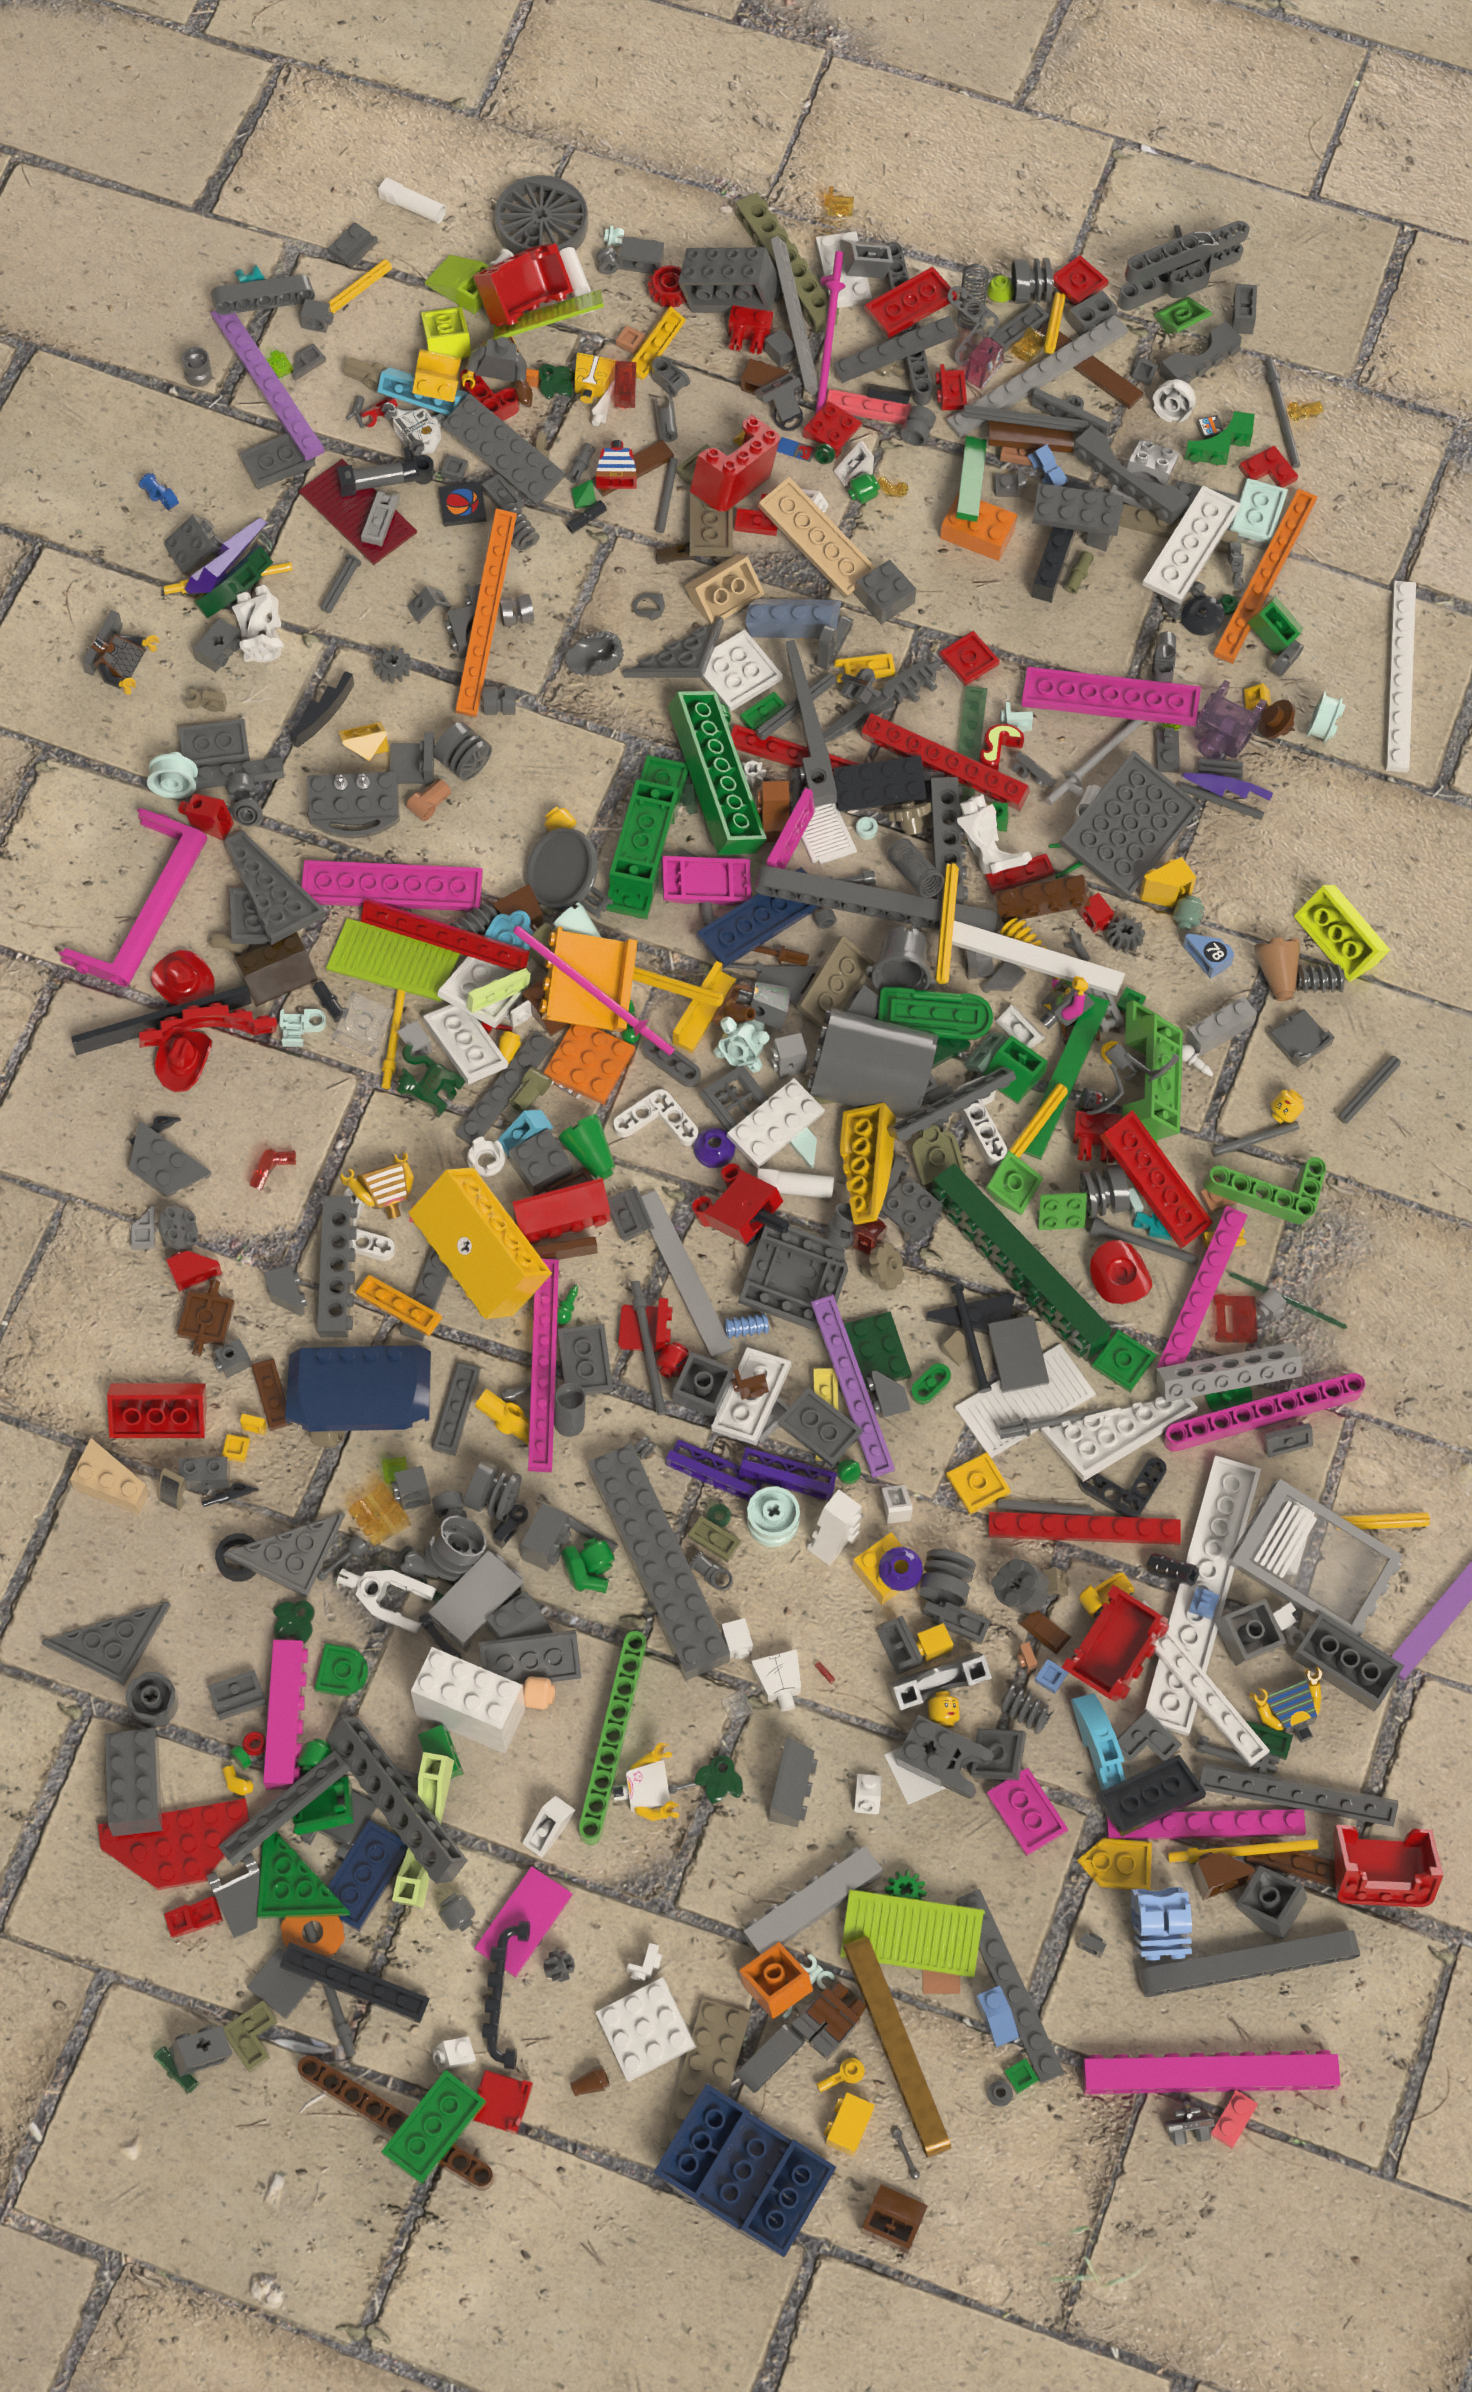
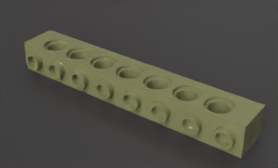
M754 193L736 201V217L756 247H766L776 269L778 268L771 239L778 236L786 243L802 315L815 334L826 330L829 307L828 293L825 288H821L817 276L809 270L807 261L800 257L796 245L790 242L786 230L782 229L778 224L776 215L771 214L765 199H761L758 193ZM838 308L836 310L835 325H837V317L839 315Z

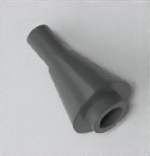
M947 1083L929 1092L923 1097L921 1106L931 1105L937 1102L938 1099L941 1100L954 1093L953 1086L948 1087Z

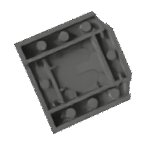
M764 1226L738 1303L815 1331L819 1325L811 1301L833 1294L837 1304L848 1272L844 1255L845 1248L837 1246L827 1239L789 1226L788 1232L783 1234Z

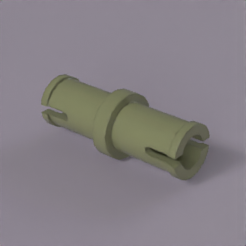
M1081 552L1076 566L1072 567L1071 576L1064 586L1067 592L1076 594L1082 580L1086 579L1088 575L1087 570L1094 560V556L1090 552Z

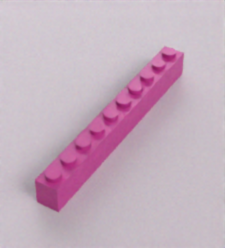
M1329 2050L1316 2051V2055H1306L1305 2051H1292L1290 2055H1280L1278 2051L1266 2052L1263 2056H1255V2052H1242L1240 2056H1230L1228 2052H1219L1211 2057H1205L1204 2053H1191L1189 2057H1179L1178 2053L1164 2054V2057L1154 2058V2054H1140L1139 2058H1129L1127 2054H1117L1113 2056L1114 2058L1105 2059L1103 2055H1089L1088 2059H1084L1082 2063L1084 2095L1235 2092L1236 2090L1239 2092L1337 2090L1341 2085L1338 2054H1331Z

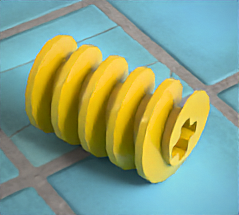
M1014 918L1006 923L1000 931V935L1038 947L1043 943L1041 940L1034 942L1037 938L1036 933L1028 935L1032 928L1030 926L1023 928L1027 923L1025 920L1018 922V919Z

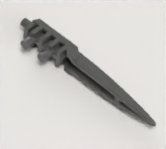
M923 659L885 683L884 687L879 689L882 692L879 698L872 696L867 705L859 703L823 732L825 743L862 725L867 721L871 713L878 715L884 710H889L894 706L895 700L901 704L903 698L907 697L916 703L920 699L917 693L920 692L921 686L927 687L931 692L937 689V685L934 683L936 681L935 670L941 667L940 663L935 660L929 664Z

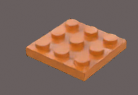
M571 1024L544 1074L550 1077L553 1082L605 1105L633 1056L635 1046L599 1029Z

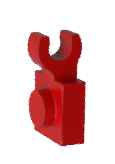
M385 397L372 405L369 410L361 412L360 417L370 416V421L365 426L373 427L377 422L378 416L384 417L386 412H382L381 409L385 403H392L397 407L398 404L395 398Z

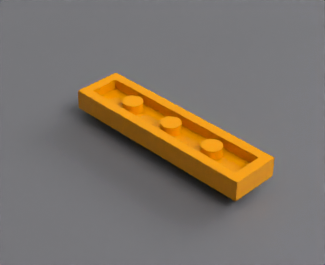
M371 1275L367 1276L355 1292L359 1298L428 1337L443 1319L439 1313Z

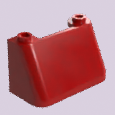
M1336 1824L1333 1832L1335 1884L1337 1898L1340 1902L1345 1904L1426 1907L1433 1903L1444 1876L1433 1829L1415 1828L1407 1833L1404 1841L1358 1839V1830L1354 1826Z

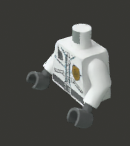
M387 402L384 404L381 411L386 412L384 415L385 419L390 420L393 418L394 433L405 447H410L409 449L412 450L414 458L423 454H433L436 451L441 440L440 427H442L441 424L446 420L442 413L431 417L427 410L423 408L419 410L396 409L392 403Z

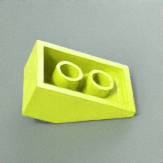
M462 307L421 312L428 351L459 357L461 360L471 355L469 331Z

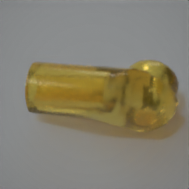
M885 476L878 480L879 486L889 497L902 498L907 495L909 487L906 483L902 482L895 486Z

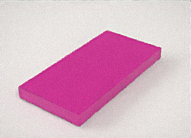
M804 789L767 859V866L780 869L787 867L815 813L812 790Z
M531 1866L474 1950L490 1960L492 1946L497 1947L499 1936L504 1929L510 1926H519V1921H530L528 1942L518 1941V1936H512L508 1940L505 1971L516 1978L572 1898L573 1893Z

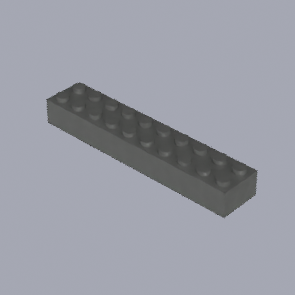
M631 1443L588 1461V1470L685 1681L730 1662V1652L633 1444Z

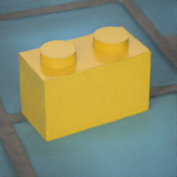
M846 2093L844 2099L839 2097L834 2112L838 2113L834 2122L829 2121L824 2132V2136H827L826 2144L854 2157L875 2105L850 2093Z

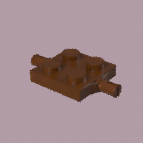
M211 1280L208 1292L196 1293L188 1291L177 1335L179 1338L190 1339L195 1342L191 1353L194 1356L200 1357L202 1355L204 1344L211 1343L222 1346L225 1344L235 1301L234 1299L223 1298L217 1294L221 1283L218 1280L216 1282Z

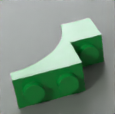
M1234 411L1231 422L1220 434L1206 440L1188 441L1184 460L1212 463L1214 465H1227L1230 445L1250 447L1255 414Z

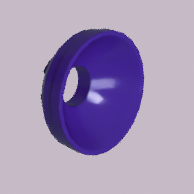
M708 1128L697 1136L694 1142V1154L698 1162L709 1168H720L727 1165L733 1159L735 1145L726 1137L728 1133L726 1130ZM711 1138H718L721 1140V1145L717 1148H712L708 1145V1141Z
M906 1547L890 1549L882 1556L879 1563L881 1580L888 1588L895 1591H906L915 1587L923 1573L921 1559L913 1550ZM896 1561H906L909 1566L908 1571L903 1574L897 1573L894 1569Z

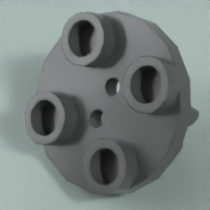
M169 1206L161 1211L158 1217V1229L164 1239V1247L171 1246V1249L187 1250L197 1244L198 1229L195 1222L196 1216L192 1211H186L178 1206Z

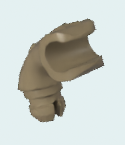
M215 933L208 940L210 947L228 949L232 952L233 956L237 957L246 954L249 950V944H231V936L222 933Z

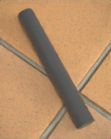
M569 1516L570 1528L589 1539L605 1540L608 1542L612 1552L616 1551L617 1543Z

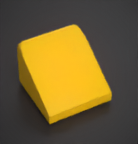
M1264 683L1243 689L1246 709H1266L1271 705L1270 690Z

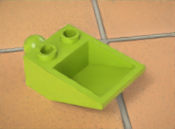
M449 255L425 281V285L475 315L483 306L473 275L490 266L481 261Z

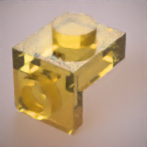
M830 186L829 194H825L824 206L828 207V215L852 216L854 197L833 196L834 187Z
M1028 327L1023 338L1013 346L1011 353L1029 363L1040 353L1046 336L1034 328Z

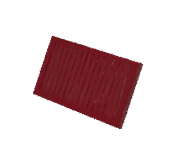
M342 458L301 488L299 494L374 566L417 534V530L395 510L382 546L362 542L361 535L377 491L374 488L356 490V495L341 497L337 481V467L349 465Z

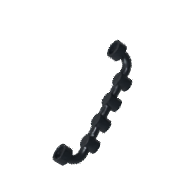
M519 1921V1926H510L504 1929L499 1936L497 1947L492 1946L490 1962H495V1971L488 1974V1987H493L492 1998L486 1997L485 2013H490L489 2023H483L482 2038L487 2039V2051L490 2057L496 2062L504 2063V2069L515 2070L517 2061V2049L506 2048L505 2053H502L497 2048L508 1940L512 1936H518V1941H529L530 1921Z

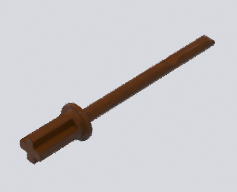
M762 946L752 950L779 957L778 963L780 964L788 962L807 966L810 957L809 954L785 949V946H782L780 951Z

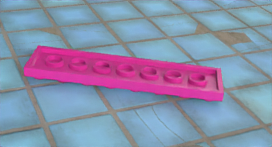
M1027 667L1022 707L1196 727L1201 686Z
M304 860L302 888L319 905L363 906L364 900L369 899L394 908L472 911L474 908L480 909L483 868Z

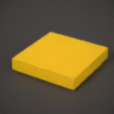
M988 1452L946 1473V1478L969 1515L1011 1494L1010 1488Z

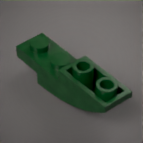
M256 546L224 575L211 592L202 593L193 602L206 618L211 617L237 599L238 594L245 592L254 585L273 561L261 546Z

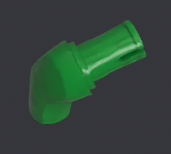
M569 1546L564 1548L562 1559L573 1588L579 1592L587 1589L606 1594L609 1579L588 1575L576 1547Z

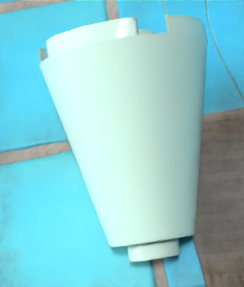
M579 902L576 903V909L571 906L553 923L554 929L559 926L563 927L562 931L602 938L585 908Z

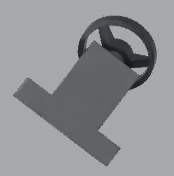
M792 373L754 391L757 399L764 403L774 400L776 406L773 416L774 422L778 428L784 431L796 430L803 421V412L798 406L793 392L794 388L802 384L799 377ZM777 411H778L780 420L783 421L781 425L778 423V421H777V419H776V412H777ZM794 418L800 419L799 424L795 427H784L786 423L792 422Z

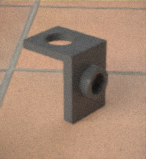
M425 587L407 605L417 622H420L435 606L448 609L451 607L442 590Z

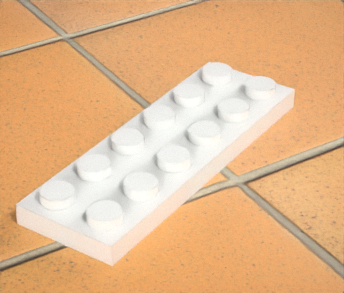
M1202 486L1143 580L1142 585L1181 604L1236 516L1241 504Z

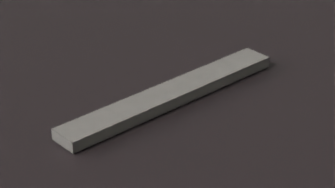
M776 236L771 239L803 382L805 389L814 396L818 394L819 385L786 243Z
M655 1190L643 1195L642 1199L655 1227L654 1229H649V1232L710 1358L713 1359L732 1351L733 1347L657 1191Z

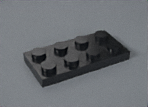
M921 755L833 768L840 813L897 805L909 801L927 800Z
M1177 1755L1098 1792L1095 1799L1121 1837L1205 1798L1206 1791L1182 1757Z

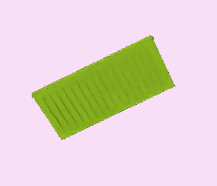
M601 289L524 313L523 316L517 318V323L509 326L504 324L496 327L493 324V339L497 340L499 337L507 338L603 308L604 303Z
M347 918L326 970L392 989H400L407 993L441 1002L442 999L438 997V991L451 977L460 954Z
M852 1889L848 1891L849 1898L840 1957L847 1958L843 1944L868 1936L879 1963L968 1977L975 1976L982 1920L985 1914L984 1909Z

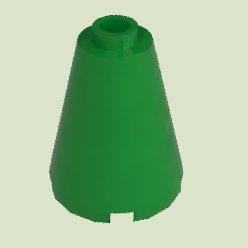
M593 1114L581 1119L573 1128L571 1126L558 1136L560 1142L595 1179L603 1178L605 1180L614 1174L612 1170L615 1169V1164L598 1115Z

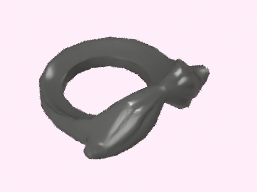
M644 593L633 602L634 613L639 617L650 618L651 621L661 617L665 608L662 593ZM650 598L656 602L660 609L641 611L637 608V605L642 599Z

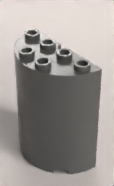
M835 1008L826 1010L823 1023H826L827 1026H823L818 1041L822 1048H817L812 1065L816 1067L815 1075L810 1074L807 1088H811L810 1095L857 1108L885 1103L896 1118L905 1119L920 1111L934 1061L938 1035Z

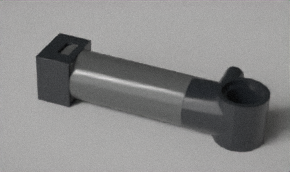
M407 446L403 449L405 462L353 469L352 465L337 467V481L341 497L356 495V490L408 482L428 484L433 479L434 462L427 455H420L414 458L412 450Z

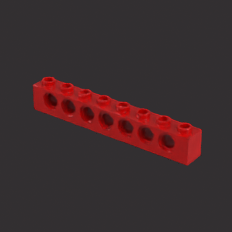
M872 713L861 731L864 740L902 758L921 755L924 768L943 772L945 774L944 777H958L959 784L1000 803H1008V806L1015 810L1021 811L1030 793L1029 785Z

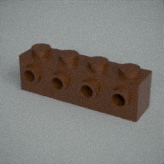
M1083 874L995 892L998 913L1003 923H1007L1014 918L1022 920L1091 906L1089 888Z

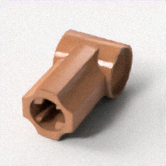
M437 779L422 793L417 792L412 795L406 807L420 820L427 821L434 814L436 807L451 795V789L445 781Z

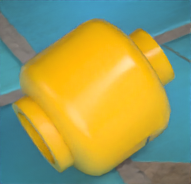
M557 806L544 817L546 819L544 826L548 832L559 828L574 829L577 825V821L567 808H559Z

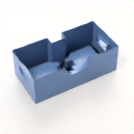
M1047 444L1028 456L1035 469L1041 468L1044 471L1045 476L1042 479L1044 484L1062 486L1068 482L1061 467L1057 466L1056 459Z

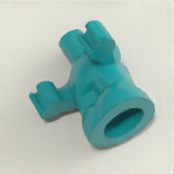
M254 265L248 274H244L242 269L234 272L240 283L266 280L257 265Z

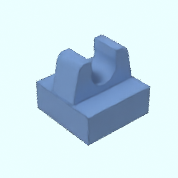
M1197 1587L1188 1612L1212 1620L1220 1595Z
M1047 1659L1034 1681L1055 1694L1068 1675V1672Z

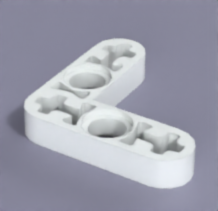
M662 1089L656 1090L618 1115L613 1122L615 1134L622 1138L632 1135L657 1117L663 1121L682 1145H694L698 1136L696 1125L672 1096ZM657 1098L665 1099L666 1110L662 1103H657ZM639 1109H646L649 1114L645 1118H639L636 1112ZM672 1113H677L681 1118L678 1122H671L668 1120V1116ZM622 1122L624 1125L628 1123V1129L620 1128V1123ZM683 1124L686 1132H692L691 1138L689 1136L684 1137V1130L681 1128Z
M347 1187L343 1196L352 1197L354 1193ZM356 1197L354 1204H357L358 1214L357 1218H353V1226H357L365 1205ZM339 1218L335 1221L334 1225H343L345 1220ZM357 1229V1238L352 1241V1248H355L357 1254L381 1261L393 1258L395 1246L391 1239ZM360 1238H366L369 1244L364 1248H360L356 1245V1242ZM338 1240L334 1243V1246L341 1248L345 1241ZM373 1241H376V1247L374 1246V1250L372 1251ZM385 1245H388L389 1250H386L384 1253H381L380 1248H383Z

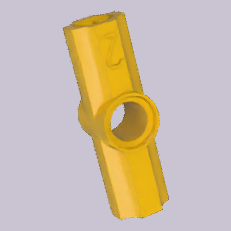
M486 1389L474 1407L494 1420V1424L499 1431L505 1434H513L529 1446L530 1420L524 1416L522 1408L514 1403L504 1402Z

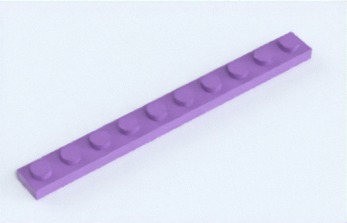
M216 311L211 312L212 319L305 461L325 453L323 445L236 313L220 315Z

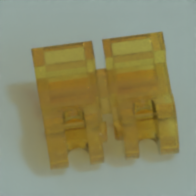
M383 1482L376 1486L375 1490L365 1498L354 1503L348 1510L352 1517L359 1516L356 1520L359 1527L366 1525L363 1529V1533L366 1536L373 1534L369 1540L373 1546L384 1543L391 1536H395L411 1526L409 1517L398 1502L395 1501V1498Z

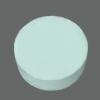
M871 817L860 818L856 823V834L865 840L874 838L878 831L876 820Z

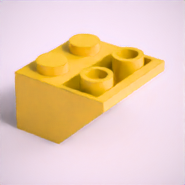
M1182 857L1176 860L1171 859L1159 869H1151L1144 875L1139 898L1141 901L1173 908L1179 899L1185 898L1186 895L1192 896L1196 876Z

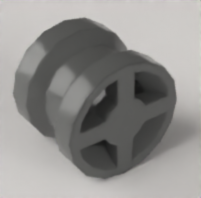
M605 248L596 254L597 262L600 263L599 271L602 274H612L619 269V261L616 259L617 254L614 249Z

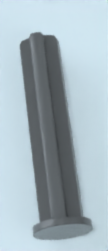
M346 555L343 567L320 605L323 612H332L356 568L361 566L362 562L356 556Z

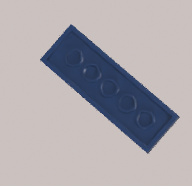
M802 867L795 870V872L807 874ZM758 893L696 933V937L718 962L722 963V967L725 968L821 908V906L765 896Z

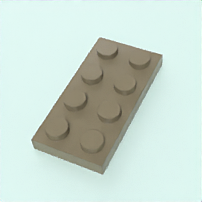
M690 492V556L733 557V507L725 512L717 511Z
M844 935L839 936L796 1008L822 1029L823 1026H827L826 1023H823L826 1010H831V1008L842 1010L853 991L861 987L866 980V968L868 966L873 967L875 962Z

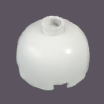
M1167 380L1158 387L1153 395L1155 412L1167 422H1172V420L1179 421L1178 423L1183 422L1189 418L1195 408L1196 396L1194 390L1183 380Z

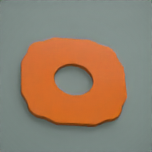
M339 1916L285 1918L281 1923L282 1940L286 1948L289 1942L329 1958L338 1951L345 1940L344 1925ZM317 1921L323 1927V1936L316 1943H307L302 1935L303 1928L308 1922Z

